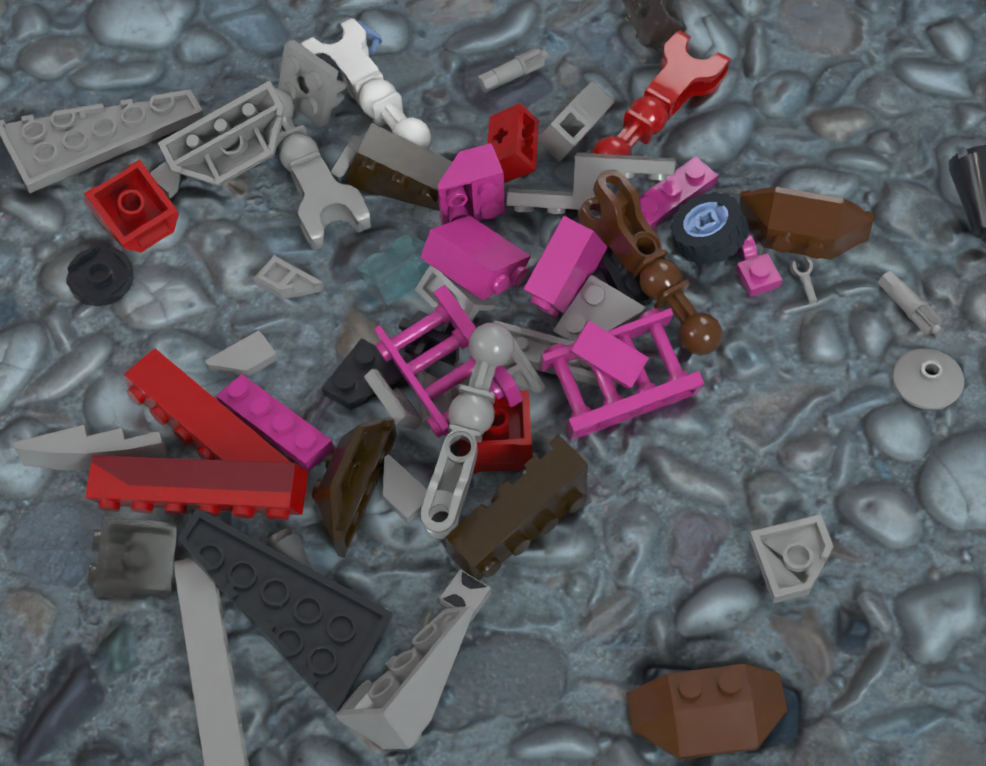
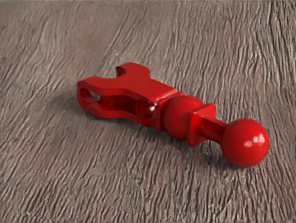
M682 31L676 32L664 45L661 71L644 91V96L633 101L629 110L625 112L623 130L617 137H604L598 141L592 154L632 156L631 149L638 141L649 144L652 135L662 131L666 122L678 112L690 97L712 94L726 77L731 58L720 52H717L709 59L699 60L692 58L688 54L691 36Z

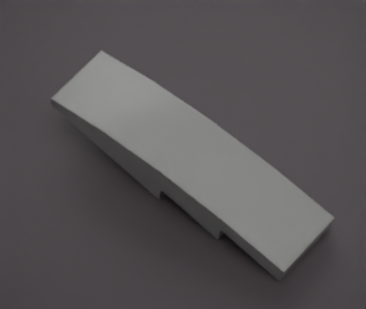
M85 425L14 442V448L25 466L55 470H90L92 455L168 458L167 449L160 431L127 439L122 428L89 435Z

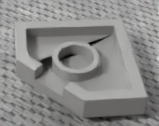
M821 514L750 531L749 535L773 603L809 595L834 547Z

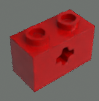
M521 103L489 117L487 144L492 143L503 170L504 183L536 171L539 120Z

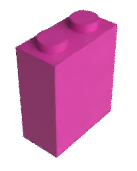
M469 215L430 229L420 258L481 300H484L495 294H500L502 291L513 286L520 285L527 276L528 269L526 267L531 256Z
M563 216L524 287V290L532 296L530 302L539 307L540 311L553 318H556L558 314L564 315L590 275H593L607 249V246L593 230Z

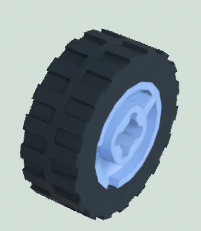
M712 192L711 194H701L699 197L688 200L689 202L682 205L673 216V222H671L670 226L671 234L680 254L683 257L685 256L687 261L695 262L698 265L714 264V262H722L729 256L732 257L739 248H742L745 239L749 235L747 231L749 230V225L740 203H738L735 197H730L727 193Z

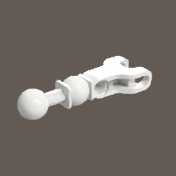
M351 18L340 23L343 28V39L338 43L322 44L314 37L300 43L312 53H325L336 61L341 70L343 83L346 84L345 90L357 101L365 114L374 118L375 125L381 127L388 124L393 130L392 133L428 149L431 133L427 124L417 118H406L403 114L401 95L396 92L395 87L391 83L383 79V74L379 72L377 66L369 58V48L366 45V31L355 19Z

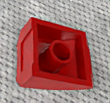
M140 159L98 187L95 186L84 193V201L124 249L142 253L172 234L175 230L179 213Z
M519 390L523 401L512 408L504 397L499 400L495 397V403L492 404L494 408V421L490 428L482 434L481 443L476 442L478 455L473 470L474 474L486 471L515 470L520 472L525 468L524 465L532 458L529 390ZM460 440V457L466 456L471 450V445L466 441Z

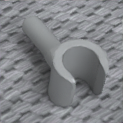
M807 257L803 258L806 270L802 273L797 270L796 263L793 260L790 263L791 273L796 277H800L809 303L816 302L817 298L809 275L813 269L812 261Z

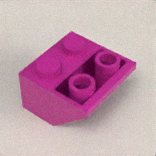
M492 143L460 151L437 185L441 225L469 215L479 221L504 214V174Z

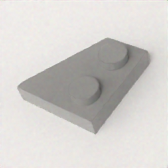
M590 275L553 331L557 336L575 342L587 321H591L605 331L620 327L637 316L640 318L642 314L647 312V309L600 279Z

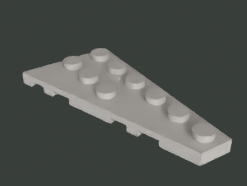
M184 90L153 95L148 101L133 103L132 99L121 100V105L104 107V104L59 110L54 111L49 117L35 119L33 115L21 116L22 121L5 123L3 119L0 120V137L29 193H32L184 128L205 117L203 109L192 91Z

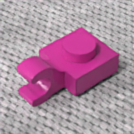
M749 234L742 248L736 251L737 256L742 261L737 263L736 272L749 297L780 287L782 278L768 253L758 256L754 239Z

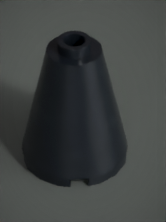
M986 145L968 148L967 155L959 159L958 153L952 156L949 160V172L974 236L986 242Z

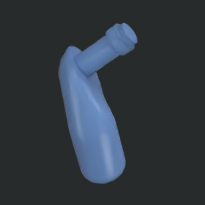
M357 21L366 31L367 38L372 41L369 53L374 55L378 44L382 43V38L371 27L361 21Z

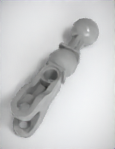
M275 88L285 107L277 143L281 164L291 172L292 179L303 199L299 206L298 216L301 222V231L311 249L315 251L327 245L324 240V229L332 221L342 220L349 222L356 232H362L371 228L370 214L358 189L335 181L319 154L318 145L307 135L305 126L295 127L291 119L295 106L291 96L286 91Z
M485 323L473 331L469 339L468 348L471 357L475 360L469 385H459V395L452 400L449 406V434L444 440L421 509V519L428 534L437 540H445V536L460 523L478 455L476 442L481 443L482 434L490 428L494 421V408L492 404L495 403V394L489 391L496 367L502 366L510 360L514 352L515 342L512 334L506 327L498 323ZM460 440L466 441L471 445L470 452L463 457H457L451 453L452 445ZM439 511L448 513L447 519L443 522L433 521L435 514Z

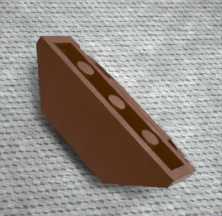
M781 187L762 188L752 192L749 190L741 191L739 202L749 225V231L764 248L781 253L789 252L806 255L815 259L832 260L867 241L875 215L869 211L865 212L861 207L844 198Z
M748 664L667 673L627 692L626 695L633 733L644 737L658 748L679 760L758 750L778 722L787 713L780 674Z

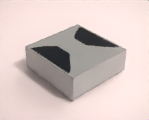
M459 570L439 600L440 604L447 608L470 606L474 611L471 622L492 592L491 587Z

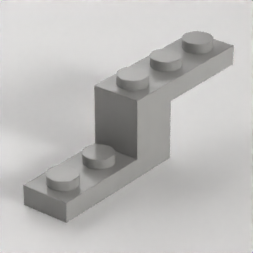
M576 153L573 192L510 188L507 192V206H514V211L533 212L534 207L547 208V213L565 214L566 209L579 210L585 200L596 197L593 191L594 183L603 171L618 170L626 178H634V173L647 174V179L667 180V175L675 174V158ZM589 210L593 216L599 215L597 211Z

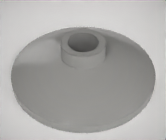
M917 349L906 353L898 360L893 371V384L901 398L910 405L924 410H940L949 407L958 400L964 388V376L959 365L947 354L933 349ZM926 371L932 372L935 375H929L926 373Z

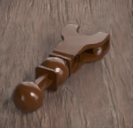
M618 170L603 171L594 183L593 191L596 197L585 200L578 211L580 222L583 226L593 230L602 242L610 247L622 265L629 272L633 273L634 279L640 277L639 284L642 291L650 299L657 300L654 304L655 309H660L665 305L672 309L673 314L681 323L679 340L689 353L703 356L714 352L722 340L723 330L719 321L710 314L697 313L683 294L691 283L688 279L682 282L683 275L679 267L673 261L664 258L667 255V251L665 249L662 250L659 238L644 218L638 193L629 180ZM609 182L616 186L618 194L615 196L605 183ZM589 210L597 211L601 218L594 217Z

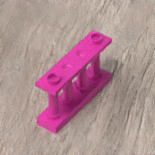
M444 285L434 291L439 305L434 307L435 311L391 339L388 338L381 326L374 329L380 339V342L375 344L378 351L386 362L391 359L415 392L431 416L426 421L437 438L442 435L446 438L449 434L448 427L450 422L448 411L441 415L432 400L469 378L475 364V360L470 355L468 362L423 389L415 377L416 374L459 347L462 350L469 347V339L476 329L452 293ZM441 323H444V325L452 324L455 328L452 331V336L406 364L398 350ZM504 365L496 367L489 392L494 393L498 400L504 397L512 408L523 401L517 383Z
M671 308L661 312L659 309H652L642 314L639 320L607 331L635 350L632 338L650 332L670 376L667 379L668 382L656 387L655 383L650 382L643 367L635 381L638 388L635 391L636 394L624 398L623 395H618L610 377L591 366L606 400L603 402L604 406L594 410L585 406L567 363L578 358L569 352L573 344L564 346L563 343H559L544 350V354L541 355L538 364L539 369L542 372L554 367L573 411L565 427L570 441L691 397L700 392L705 384L700 372L697 371L688 375L687 371H682L663 328L668 326L674 315Z

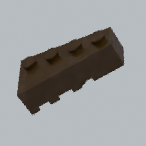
M559 434L549 442L553 449L541 460L534 456L524 465L526 470L520 479L514 484L506 481L496 490L497 492L491 500L492 504L488 508L481 504L445 536L447 553L465 573L477 580L483 577H491L500 569L502 562L512 555L518 556L528 548L532 539L540 533L543 535L549 533L557 525L558 520L566 513H574L583 506L587 498L588 463Z

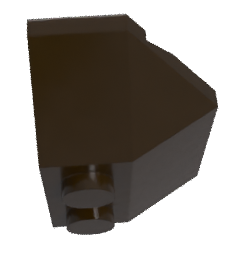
M387 417L360 424L342 436L337 448L327 456V470L323 478L317 479L313 487L312 499L315 501L319 518L337 555L345 558L384 469V457L388 454L390 455L397 439L394 419Z

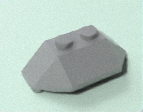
M269 80L163 139L158 144L173 172L219 187L275 155L285 107L272 82Z

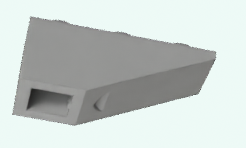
M591 81L540 135L538 142L560 162L615 101L596 83Z

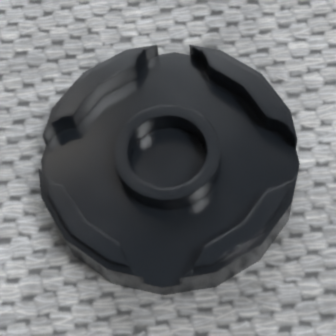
M99 246L79 253L67 268L66 283L74 298L85 305L91 306L109 305L121 299L130 290L134 280L132 264L124 252L115 247L107 246L108 249H99Z

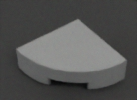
M165 161L150 172V174L166 196L171 199L179 189L180 174L173 172L167 161Z

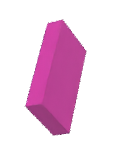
M591 321L586 322L569 350L571 354L627 389L632 388L649 359Z

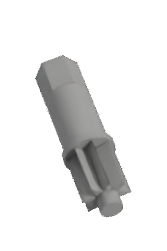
M533 48L521 55H517L513 60L478 76L479 85L487 93L520 76H526L528 73L545 66L544 62L548 58V54L545 49L540 51V49Z
M891 270L882 275L878 284L926 335L930 333L931 335L938 336L943 332L944 329L940 326L943 324V319L926 301L922 300Z

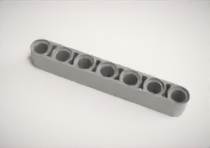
M192 558L174 561L204 766H249L219 588Z

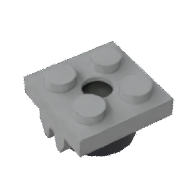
M295 40L286 42L284 44L278 89L286 91L291 96L295 109L321 127L328 124L331 109L344 100V95L341 94V91L346 88V84L343 83L340 68L336 61L325 53L314 54Z

